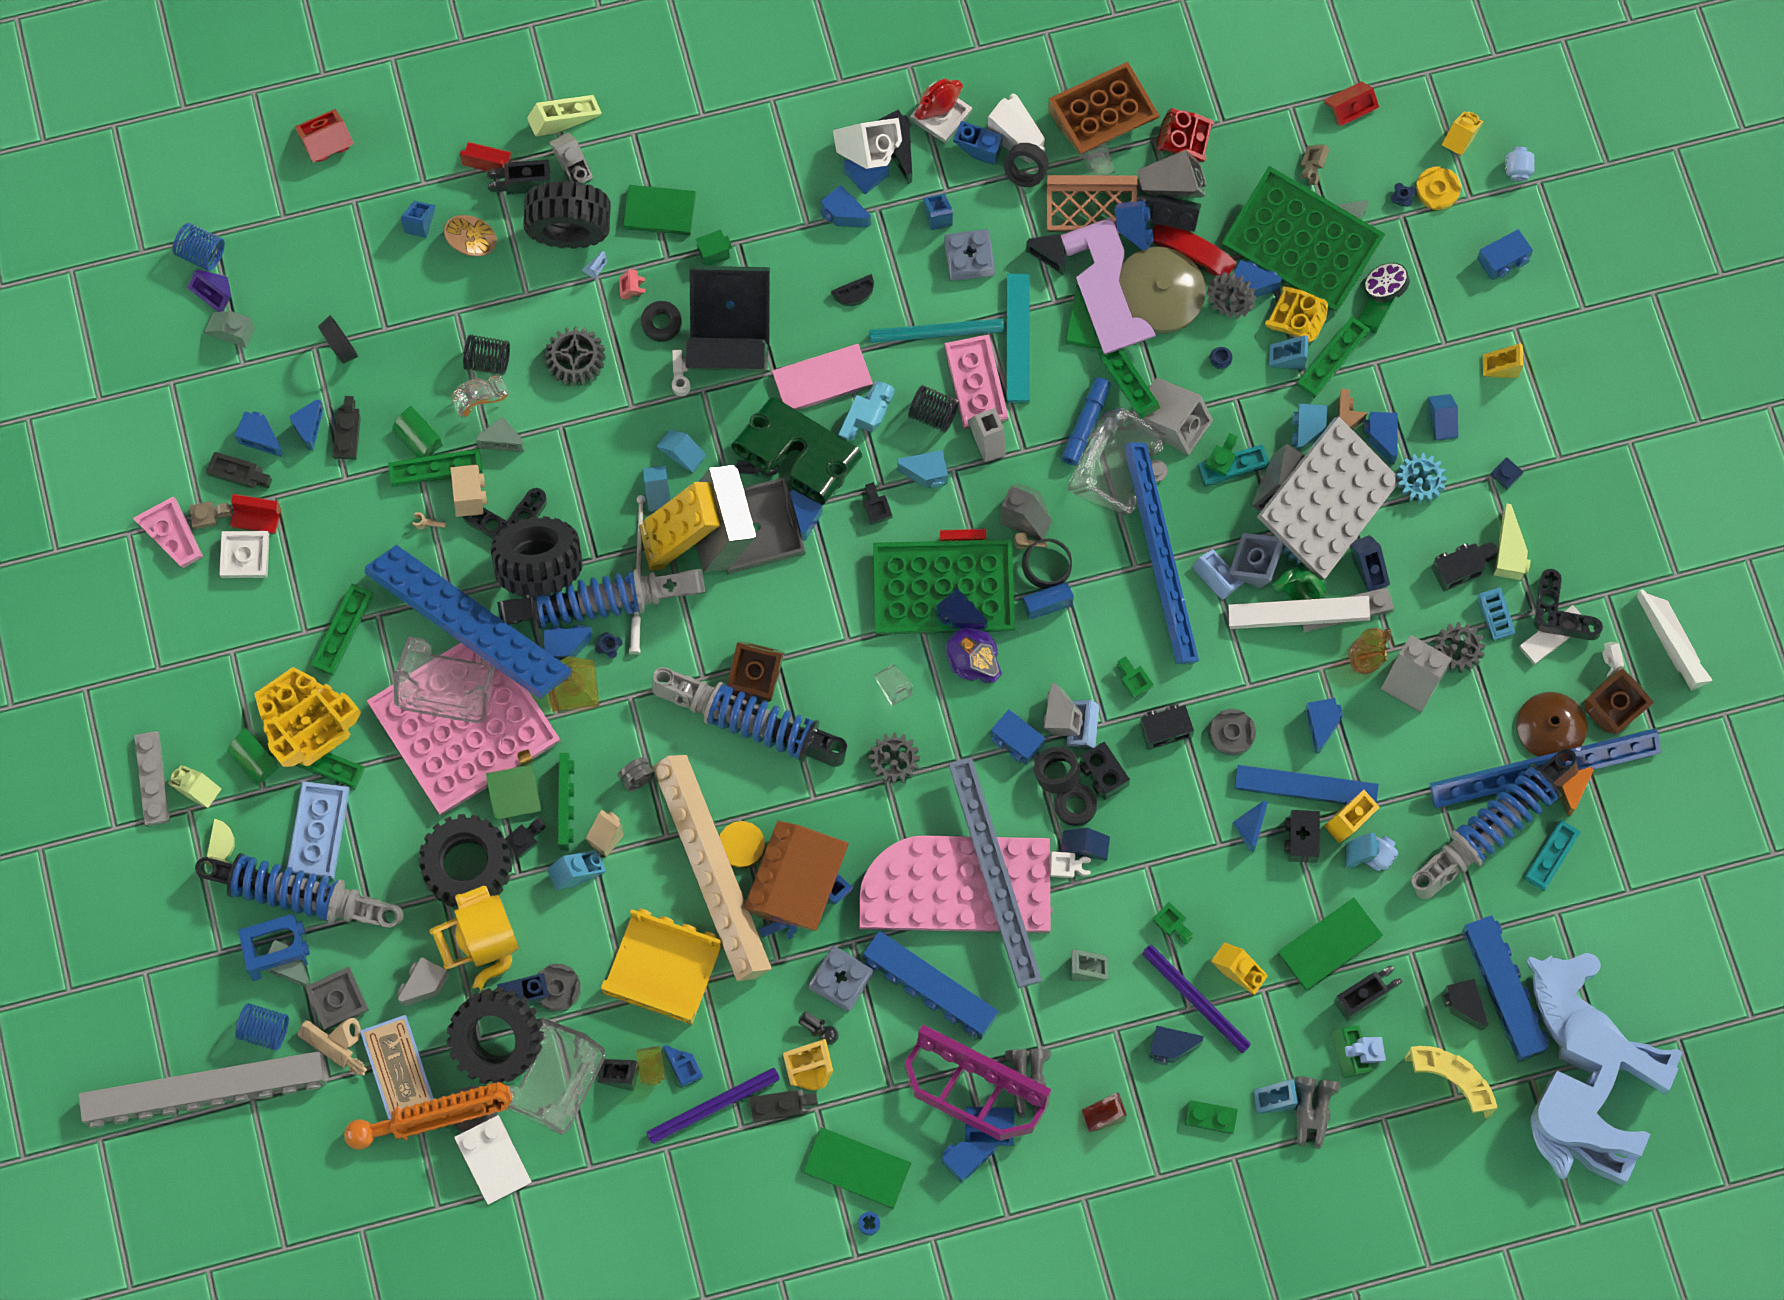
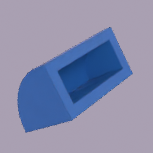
M1067 582L1026 595L1021 600L1029 620L1073 606L1074 595Z
M966 1107V1112L978 1117L984 1107ZM992 1107L984 1121L1000 1130L1014 1127V1108ZM965 1123V1142H989L996 1145L1014 1146V1137L998 1140Z

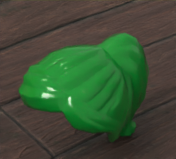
M1300 566L1288 567L1281 573L1278 580L1272 583V588L1275 591H1286L1291 601L1325 598L1326 588L1323 582L1314 573L1304 571Z

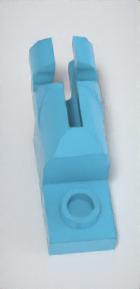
M875 381L865 398L856 395L839 436L849 442L850 439H855L859 428L874 432L882 422L887 411V404L891 402L895 389L889 384Z

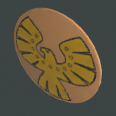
M459 215L449 219L445 224L444 235L447 242L462 254L475 257L485 256L491 253L496 246L497 238L495 232L486 222L479 218Z

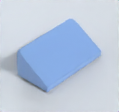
M1213 549L1199 557L1192 567L1222 600L1244 583L1229 575L1231 568Z
M1092 700L1073 701L1083 714L1079 736H1067V747L1092 749L1096 746L1099 705Z

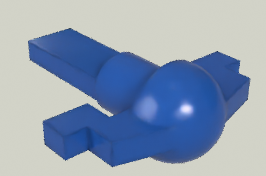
M774 922L761 928L760 932L762 937L789 927L790 931L786 933L788 938L791 939L794 938L793 934L797 932V928Z

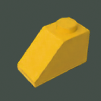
M1363 790L1339 810L1324 827L1338 843H1341L1352 835L1380 807Z

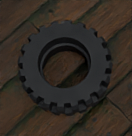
M570 181L541 183L539 186L536 185L529 190L525 196L524 230L532 240L535 239L536 242L544 243L551 247L577 249V247L586 248L589 245L594 246L604 241L610 232L611 201L605 192L603 193L601 189L594 188L590 184L585 185L582 182L574 183Z
M536 516L530 517L527 520H518L517 523H511L506 526V529L500 530L492 542L491 555L496 580L501 587L512 594L516 593L518 596L525 597V595H530V597H537V595L548 596L552 592L558 593L564 587L567 588L573 581H576L582 571L583 561L578 533L570 524L558 518L551 519L546 516L537 518Z
M459 814L458 819L454 820L450 816L444 819L446 823L440 826L437 823L433 826L434 832L426 834L424 838L425 845H421L419 851L421 857L418 859L423 880L435 898L439 901L443 900L446 905L453 907L458 905L455 899L457 894H463L481 886L487 887L490 896L500 895L503 892L502 886L508 884L510 879L509 872H512V856L506 839L497 826L494 827L487 819L480 820L477 815H471V818H466L465 814ZM475 843L482 846L487 853L488 862L485 869L479 876L468 881L451 879L444 870L443 863L446 855L459 844Z
M489 988L472 995L453 1013L450 1019L452 1023L447 1028V1034L450 1035L447 1039V1047H452L453 1049L450 1056L452 1060L457 1059L459 1062L457 1068L461 1072L464 1069L469 1072L467 1077L472 1080L478 1077L480 1078L479 1082L483 1084H488L490 1081L492 1083H503L504 1081L508 1083L517 1076L522 1075L535 1062L536 1056L542 1049L540 1042L544 1040V1032L540 1031L543 1023L541 1018L536 1019L535 1014L538 1012L534 1006L530 1008L527 1005L529 1001L523 996L519 999L516 997L517 992L513 990L506 993L504 988H496L493 991ZM495 1016L501 1018L511 1027L515 1037V1047L509 1055H492L479 1044L476 1036V1024L482 1017Z

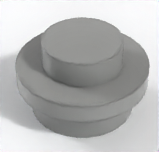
M1152 460L1151 464L1155 481L1161 482L1167 476V466L1160 460Z

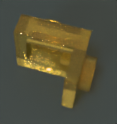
M660 1046L637 1049L641 1083L656 1085L661 1083V1080H665Z

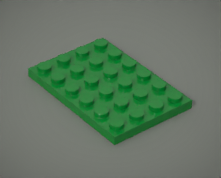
M1268 166L1222 241V244L1261 268L1277 273L1283 281L1295 288L1326 300L1328 307L1338 312L1385 237V233Z
M1012 539L873 543L875 634L955 633L962 628H973L984 632L1015 631Z

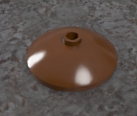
M1544 692L1531 697L1525 702L1519 711L1516 728L1523 746L1536 757L1556 753L1562 749L1581 747L1587 735V719L1582 708L1572 698L1557 692ZM1551 719H1557L1559 724H1552Z

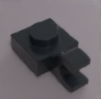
M874 482L866 484L865 491L869 500L864 501L863 504L870 525L892 519L893 515L886 495L878 496Z
M537 817L527 829L522 824L505 838L506 842L518 857L521 858L538 844L534 837L541 833L546 826Z

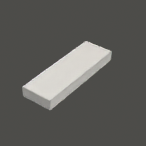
M1574 605L1564 611L1581 614ZM1565 620L1562 622L1563 626L1567 629L1575 627L1572 621ZM1582 623L1579 624L1578 630H1581ZM1538 631L1521 644L1519 649L1535 665L1570 637Z

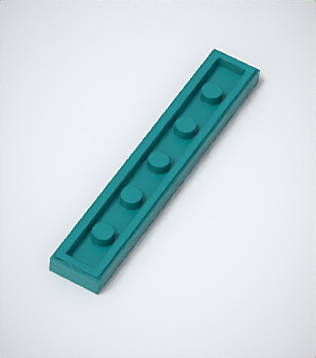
M1007 274V403H1029L1030 274Z

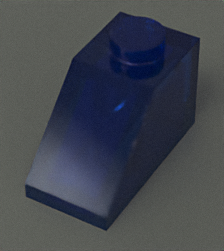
M958 588L936 606L937 619L944 626L948 624L951 629L973 628L985 630L988 628V620Z

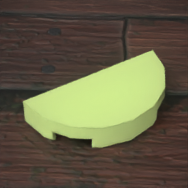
M214 819L207 857L213 856L226 860L234 850L235 837L230 827L224 822ZM206 862V866H213L211 862Z

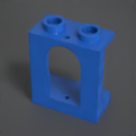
M294 913L238 930L246 969L252 981L262 979L261 971L300 959L305 966L308 965L307 956L310 955V950L307 942H303L302 935L306 934L302 921H297ZM284 929L291 930L295 934V940L290 947L257 957L254 938Z

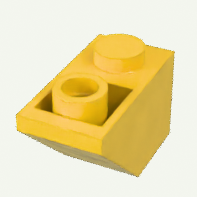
M1464 111L1453 122L1442 145L1462 156L1484 121L1480 120L1479 116L1475 113Z
M1225 942L1211 960L1225 976L1254 995L1268 977L1242 948Z

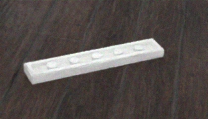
M1369 596L1229 605L1230 629L1370 621Z

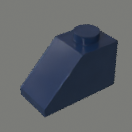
M1371 535L1350 544L1354 564L1367 591L1370 592L1389 586L1390 581L1381 545Z
M1156 1026L1149 1058L1154 1059L1155 1063L1161 1065H1168V1062L1174 1063L1200 1047L1204 1036Z

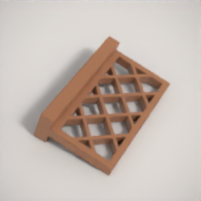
M1047 175V232H1071L1088 226L1091 223L1094 224L1096 223L1095 219L1102 212L1115 221L1116 217H1113L1106 208L1113 201L1117 204L1121 203L1117 197L1122 192L1132 193L1131 202L1137 201V176ZM1052 192H1061L1066 199L1057 206L1052 201ZM1077 192H1083L1089 197L1082 206L1072 198ZM1100 192H1106L1111 197L1104 206L1095 199ZM1068 201L1078 209L1070 217L1061 209ZM1091 201L1100 208L1093 217L1083 209ZM1080 211L1089 219L1084 226H1078L1072 220ZM1057 212L1066 219L1061 226L1052 225V217Z

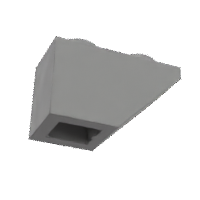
M569 132L549 142L559 165L570 182L584 183L593 178L577 140Z
M996 408L977 414L967 420L985 463L1006 455L1004 428Z
M1051 683L1050 691L1047 694L1048 707L1043 720L1044 728L1053 735L1079 736L1083 713L1062 688L1056 683Z
M421 957L418 963L415 962L409 972L411 976L407 984L403 983L397 995L399 996L400 1004L408 1006L438 996L449 976L447 970Z

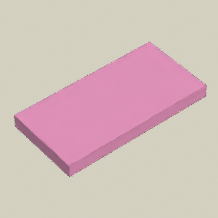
M989 334L944 343L956 399L959 400L958 407L963 428H970L967 420L993 408H996L1001 422L1007 421V409Z
M859 344L772 370L782 402L795 410L810 407L873 386Z

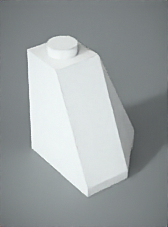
M1013 93L1009 97L1010 100L1002 99L988 116V130L1002 134V146L1008 150H1011L1013 146L1019 143L1029 142L1045 151V138L1019 97ZM1019 156L1030 164L1034 161L1029 157Z
M899 118L860 123L833 130L836 152L866 169L887 166L895 148H898L902 142Z

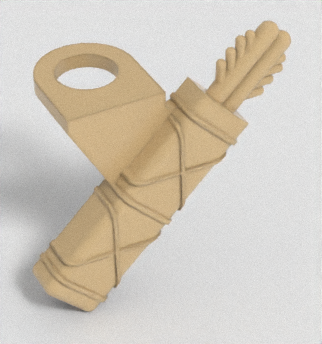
M355 1018L345 1020L330 1035L309 1021L302 1023L297 1035L303 1041L312 1045L343 1068L349 1066L350 1071L356 1075H365L367 1069L364 1067L363 1062H360L357 1058H351L353 1052L347 1048L357 1042L361 1035L360 1024ZM351 1023L354 1025L355 1028L354 1036H352L349 1031Z

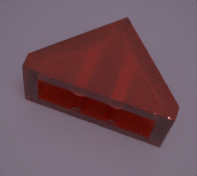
M1119 1092L1082 1109L1089 1132L1125 1122L1127 1117Z

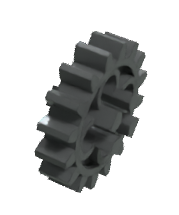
M1224 272L1222 276L1216 275L1214 280L1210 282L1209 289L1206 292V295L1210 296L1207 301L1208 303H1214L1212 309H1219L1220 316L1226 313L1228 319L1232 315L1239 319L1241 315L1245 317L1249 311L1251 312L1256 300V296L1253 295L1255 289L1249 288L1250 281H1243L1244 276L1236 278L1234 272L1231 276Z
M1457 622L1455 628L1448 624L1447 631L1441 629L1439 632L1440 636H1437L1434 641L1437 643L1434 646L1435 649L1452 658L1461 639L1460 635L1467 637L1458 656L1459 660L1455 661L1452 658L1450 661V672L1454 668H1458L1459 673H1462L1465 667L1468 671H1471L1473 668L1472 664L1478 666L1480 663L1479 659L1484 657L1485 653L1482 650L1485 649L1486 645L1480 643L1483 635L1476 636L1478 629L1469 630L1468 623L1465 627H1461L1460 622ZM1445 641H1450L1451 646H1447ZM1468 649H1472L1474 654H1469Z
M893 733L892 738L884 734L883 742L879 739L876 740L878 747L871 746V752L874 755H869V761L874 763L870 765L871 770L877 769L875 776L878 778L882 775L884 783L888 779H892L893 785L896 784V779H900L902 783H905V776L907 775L912 778L913 773L911 770H918L916 762H920V756L915 754L918 753L919 749L918 747L912 748L913 740L911 739L906 742V735L904 734L901 738H897L896 733ZM889 748L891 756L894 758L898 756L900 748L907 749L906 753L901 752L899 754V763L901 765L905 764L907 768L904 770L900 769L898 762L894 759L891 761L889 769H883V764L888 765L890 763V754L888 752L883 753L882 749Z

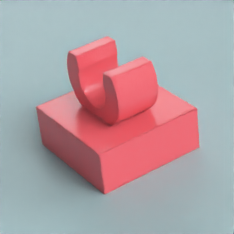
M629 269L619 277L621 299L629 300L633 295L640 296L645 292V289L638 287V284H642L645 278L638 276L637 270Z

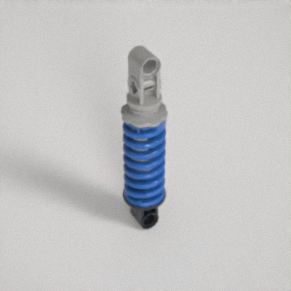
M635 569L634 571H629L624 580H622V576L619 573L614 575V582H610L607 575L603 576L602 584H598L597 579L592 577L590 578V586H585L584 580L580 579L577 582V591H574L571 584L569 587H565V593L561 591L558 593L553 592V595L550 593L548 596L537 595V597L499 601L497 604L499 617L506 624H515L535 619L540 630L545 628L548 622H551L554 626L559 625L561 617L566 624H570L573 620V614L577 621L582 622L585 619V614L591 620L596 619L598 611L603 618H607L610 609L615 616H619L622 612V607H624L625 612L628 614L644 613L645 605L652 603L658 605L660 599L701 594L706 591L702 569L656 577L654 572L649 573L648 576H640L638 570ZM668 580H672L674 584H677V587L673 588V592H669L666 588L664 589V585L668 584Z
M666 667L658 668L653 673L652 692L654 695L674 702L679 706L689 708L691 712L702 713L705 724L719 726L721 729L729 727L733 734L741 731L742 737L750 738L752 736L753 741L756 743L764 740L766 747L771 748L775 745L778 752H784L787 749L789 756L798 759L802 763L807 756L832 767L841 766L845 761L846 741L841 737L819 730L818 720L805 718L804 724L806 727L804 728L800 726L803 720L802 715H797L794 723L789 722L791 711L786 710L781 719L777 717L780 711L779 706L775 705L772 710H768L767 701H762L761 705L758 706L756 705L757 698L755 696H751L749 701L744 700L745 693L742 691L738 693L737 697L733 696V688L725 685L723 682H719L716 687L708 686V683L705 681H697L690 676L682 675Z
M1562 749L1541 767L1533 763L1530 764L1529 768L1525 771V776H1518L1515 784H1509L1506 787V793L1500 792L1497 794V801L1490 800L1487 803V809L1481 808L1478 810V817H1470L1468 825L1463 824L1456 830H1453L1450 833L1453 839L1452 843L1444 845L1439 854L1431 858L1424 867L1413 875L1412 885L1416 895L1421 899H1429L1441 888L1453 881L1460 872H1466L1470 864L1473 863L1480 867L1487 858L1484 852L1493 855L1495 850L1492 845L1504 846L1502 839L1504 835L1508 839H1512L1514 837L1512 828L1518 831L1523 829L1522 818L1528 823L1533 821L1532 815L1528 812L1529 809L1539 815L1542 813V808L1538 804L1540 800L1545 806H1551L1556 800H1560L1562 795L1559 788L1579 771L1575 752L1571 749ZM1565 761H1572L1568 766L1562 765ZM1429 882L1428 886L1424 888L1419 887L1421 883Z
M239 853L234 862L210 856L199 859L195 865V872L200 878L226 884L227 896L241 897L244 895L246 900L252 901L256 898V901L260 904L268 901L272 907L280 905L286 911L292 908L298 914L304 911L306 916L309 917L317 914L320 920L327 921L330 924H333L337 917L344 918L346 922H351L352 919L360 922L383 927L396 926L403 920V911L399 906L382 902L375 898L359 896V890L353 889L351 891L345 889L344 880H336L332 885H329L330 879L328 877H323L321 882H317L318 876L314 873L308 879H305L306 874L303 870H299L297 875L294 876L293 869L287 867L283 873L281 872L280 864H275L271 873H269L268 861H262L259 869H256L257 859L246 856L244 853ZM207 861L213 865L211 874L206 873L204 870V865ZM389 909L392 910L396 916L394 922L392 923L387 921L385 917V914Z

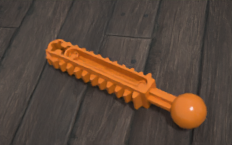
M497 1082L483 1087L479 1086V1088L470 1089L465 1092L453 1093L450 1096H442V1098L433 1099L428 1102L424 1101V1103L414 1104L413 1106H405L402 1109L397 1106L396 1110L391 1111V1119L374 1124H370L362 1119L350 1122L344 1131L345 1142L353 1149L363 1150L371 1145L375 1137L393 1133L396 1139L403 1138L408 1140L410 1135H417V1133L421 1132L425 1133L436 1128H443L447 1125H454V1123H462L466 1120L507 1110L512 1102V1093L508 1085Z

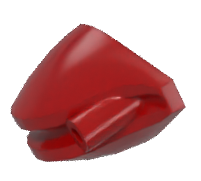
M947 78L930 84L920 99L915 116L918 120L948 113L955 106L963 84L959 80H948Z

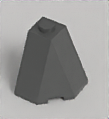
M1187 150L1137 170L1139 176L1137 179L1138 187L1150 197L1164 195L1168 197L1202 198L1206 194L1205 190H1202V188L1206 187L1207 182L1201 163Z
M1287 444L1274 453L1255 495L1252 507L1261 512L1305 455Z
M1020 483L1011 485L1002 504L1000 524L1020 533H1026L1027 536L1037 540L1044 539L1052 519L1041 493Z

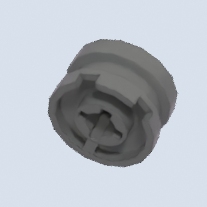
M645 757L633 760L618 772L617 776L621 781L625 782L624 786L628 792L639 789L655 776L653 769L647 766L648 762Z

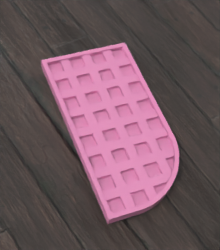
M913 836L894 843L885 849L870 865L861 884L859 929L1000 932L971 837ZM997 837L1026 932L1050 933V838Z

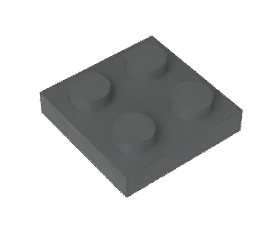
M350 967L305 987L325 1031L340 1025L348 1018H355L369 1011Z

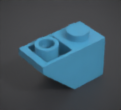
M1299 404L1298 411H1294L1293 425H1297V431L1292 434V446L1296 447L1297 451L1303 453L1325 431L1327 405Z
M591 851L563 856L547 868V871L555 889L560 890L575 887L604 874L606 869L598 852Z

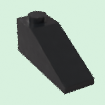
M898 109L877 121L899 118L902 142L898 148H895L891 157L909 184L912 182L911 123L906 115L903 116Z

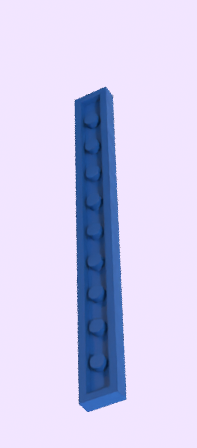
M1129 442L1124 445L1176 664H1194L1199 661L1147 444Z
M1656 729L1571 749L1576 754L1579 770L1588 767L1598 769L1661 753L1659 733ZM1557 752L1429 783L1432 804L1435 808L1506 791V787L1509 784H1515L1518 776H1525V771L1529 768L1530 764L1533 763L1541 767L1556 755ZM1565 761L1562 765L1568 766L1572 761Z

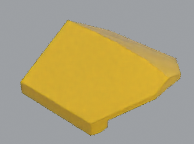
M825 1039L783 1053L791 1085L811 1091L826 1086L833 1073V1068Z

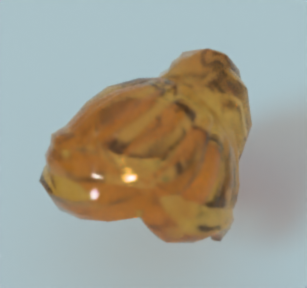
M1366 629L1353 642L1349 649V658L1354 671L1360 674H1369L1387 661L1386 643L1391 638V629Z

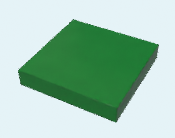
M532 764L486 773L495 820L541 811Z

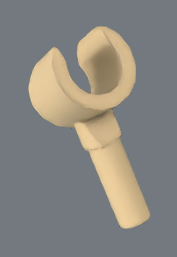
M420 512L414 513L416 518L422 519L419 523L412 522L417 529H424L426 526L446 527V522L426 519Z
M1018 533L1014 538L1015 546L1020 550L1036 542L1034 540H1027L1026 533ZM1040 542L1035 546L1047 548V542Z

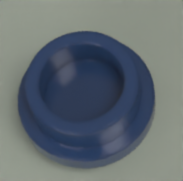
M1217 347L1212 350L1210 362L1215 368L1225 369L1232 363L1233 356L1229 349Z

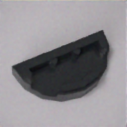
M870 274L831 291V295L843 305H860L867 301L873 293V276Z

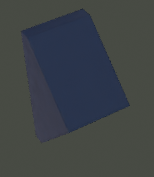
M1090 828L1065 830L1062 836L1061 852L1075 853L1076 857L1107 860L1110 836Z

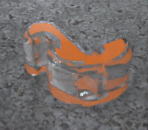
M491 375L487 380L474 378L464 382L453 391L450 399L457 414L460 417H467L473 410V406L502 402L508 397L509 391L502 376Z

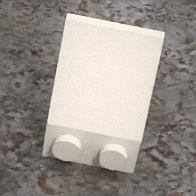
M499 1115L454 1137L488 1205L532 1183Z

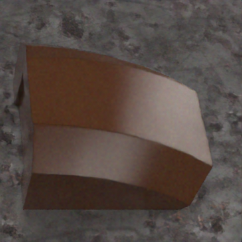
M737 642L727 686L733 688L732 695L737 697L738 693L742 691L745 693L744 700L749 701L751 696H755L757 698L756 704L760 705L762 701H772L785 652L749 642Z
M1620 666L1585 699V711L1604 732L1617 735L1654 702L1633 677Z

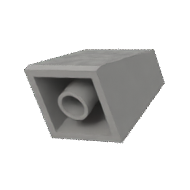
M1156 378L1148 388L1158 401L1160 409L1142 419L1139 418L1135 410L1132 414L1139 426L1189 456L1212 423L1213 418L1201 395Z
M1410 635L1394 662L1381 690L1421 713L1443 678L1452 658Z

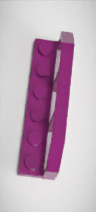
M922 1025L918 1031L917 1044L905 1061L904 1066L915 1098L998 1140L1033 1133L1049 1105L1052 1089L925 1025ZM922 1049L929 1052L932 1051L940 1055L945 1061L959 1065L939 1098L920 1089L912 1064ZM964 1070L983 1077L991 1084H997L978 1117L945 1102ZM1003 1088L1013 1095H1019L1027 1099L1032 1105L1040 1106L1029 1124L1000 1130L985 1122L984 1119Z

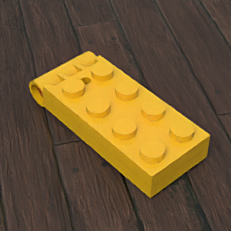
M694 482L639 525L649 570L655 571L665 568L667 564L720 526L710 482Z

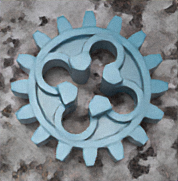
M1422 453L1420 458L1413 454L1411 461L1406 458L1403 462L1404 465L1399 466L1398 471L1400 473H1397V478L1401 481L1398 482L1397 488H1404L1402 495L1409 494V501L1418 498V503L1421 504L1422 499L1425 498L1430 503L1432 496L1437 499L1440 495L1439 492L1444 491L1445 486L1443 484L1446 483L1447 477L1443 475L1446 469L1439 468L1441 461L1433 462L1434 456L1425 459V453ZM1414 466H1419L1421 468V478H1417L1419 475V469L1414 468ZM1429 473H1434V474L1436 475V477L1433 478L1432 475H1428V474H1429ZM1425 478L1426 480L1424 482V488H1429V491H1424L1422 489L1423 479ZM1410 479L1411 482H1415V483H1414V484H1409V483L1407 482V480Z

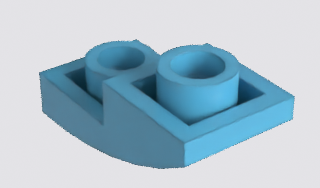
M1375 833L1359 836L1345 844L1346 868H1356L1361 862H1371L1377 857L1380 846L1379 841L1376 840Z

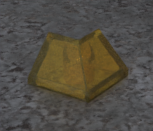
M570 656L560 660L572 671L570 677L550 691L553 712L600 706L594 660Z

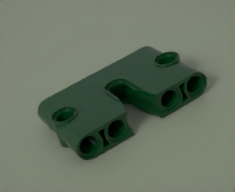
M774 397L769 398L759 412L751 416L749 424L731 445L735 454L766 473L784 461L791 451H800L801 453L797 457L790 473L791 478L788 486L821 505L828 501L836 489L843 486L847 475L862 458L861 451L855 445Z

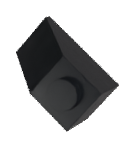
M1475 978L1445 987L1444 993H1442V1000L1444 1006L1449 1007L1450 1013L1473 1027L1484 1030L1488 1026V1021Z

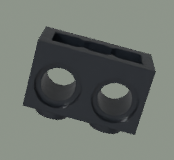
M1105 741L1080 756V770L1085 777L1089 776L1093 781L1092 787L1098 796L1102 795L1107 800L1129 786L1130 778ZM1094 758H1098L1102 761L1103 764L1101 766L1096 767L1093 766L1090 763V761ZM1107 777H1111L1115 780L1116 783L1112 786H1108L1103 782V780Z

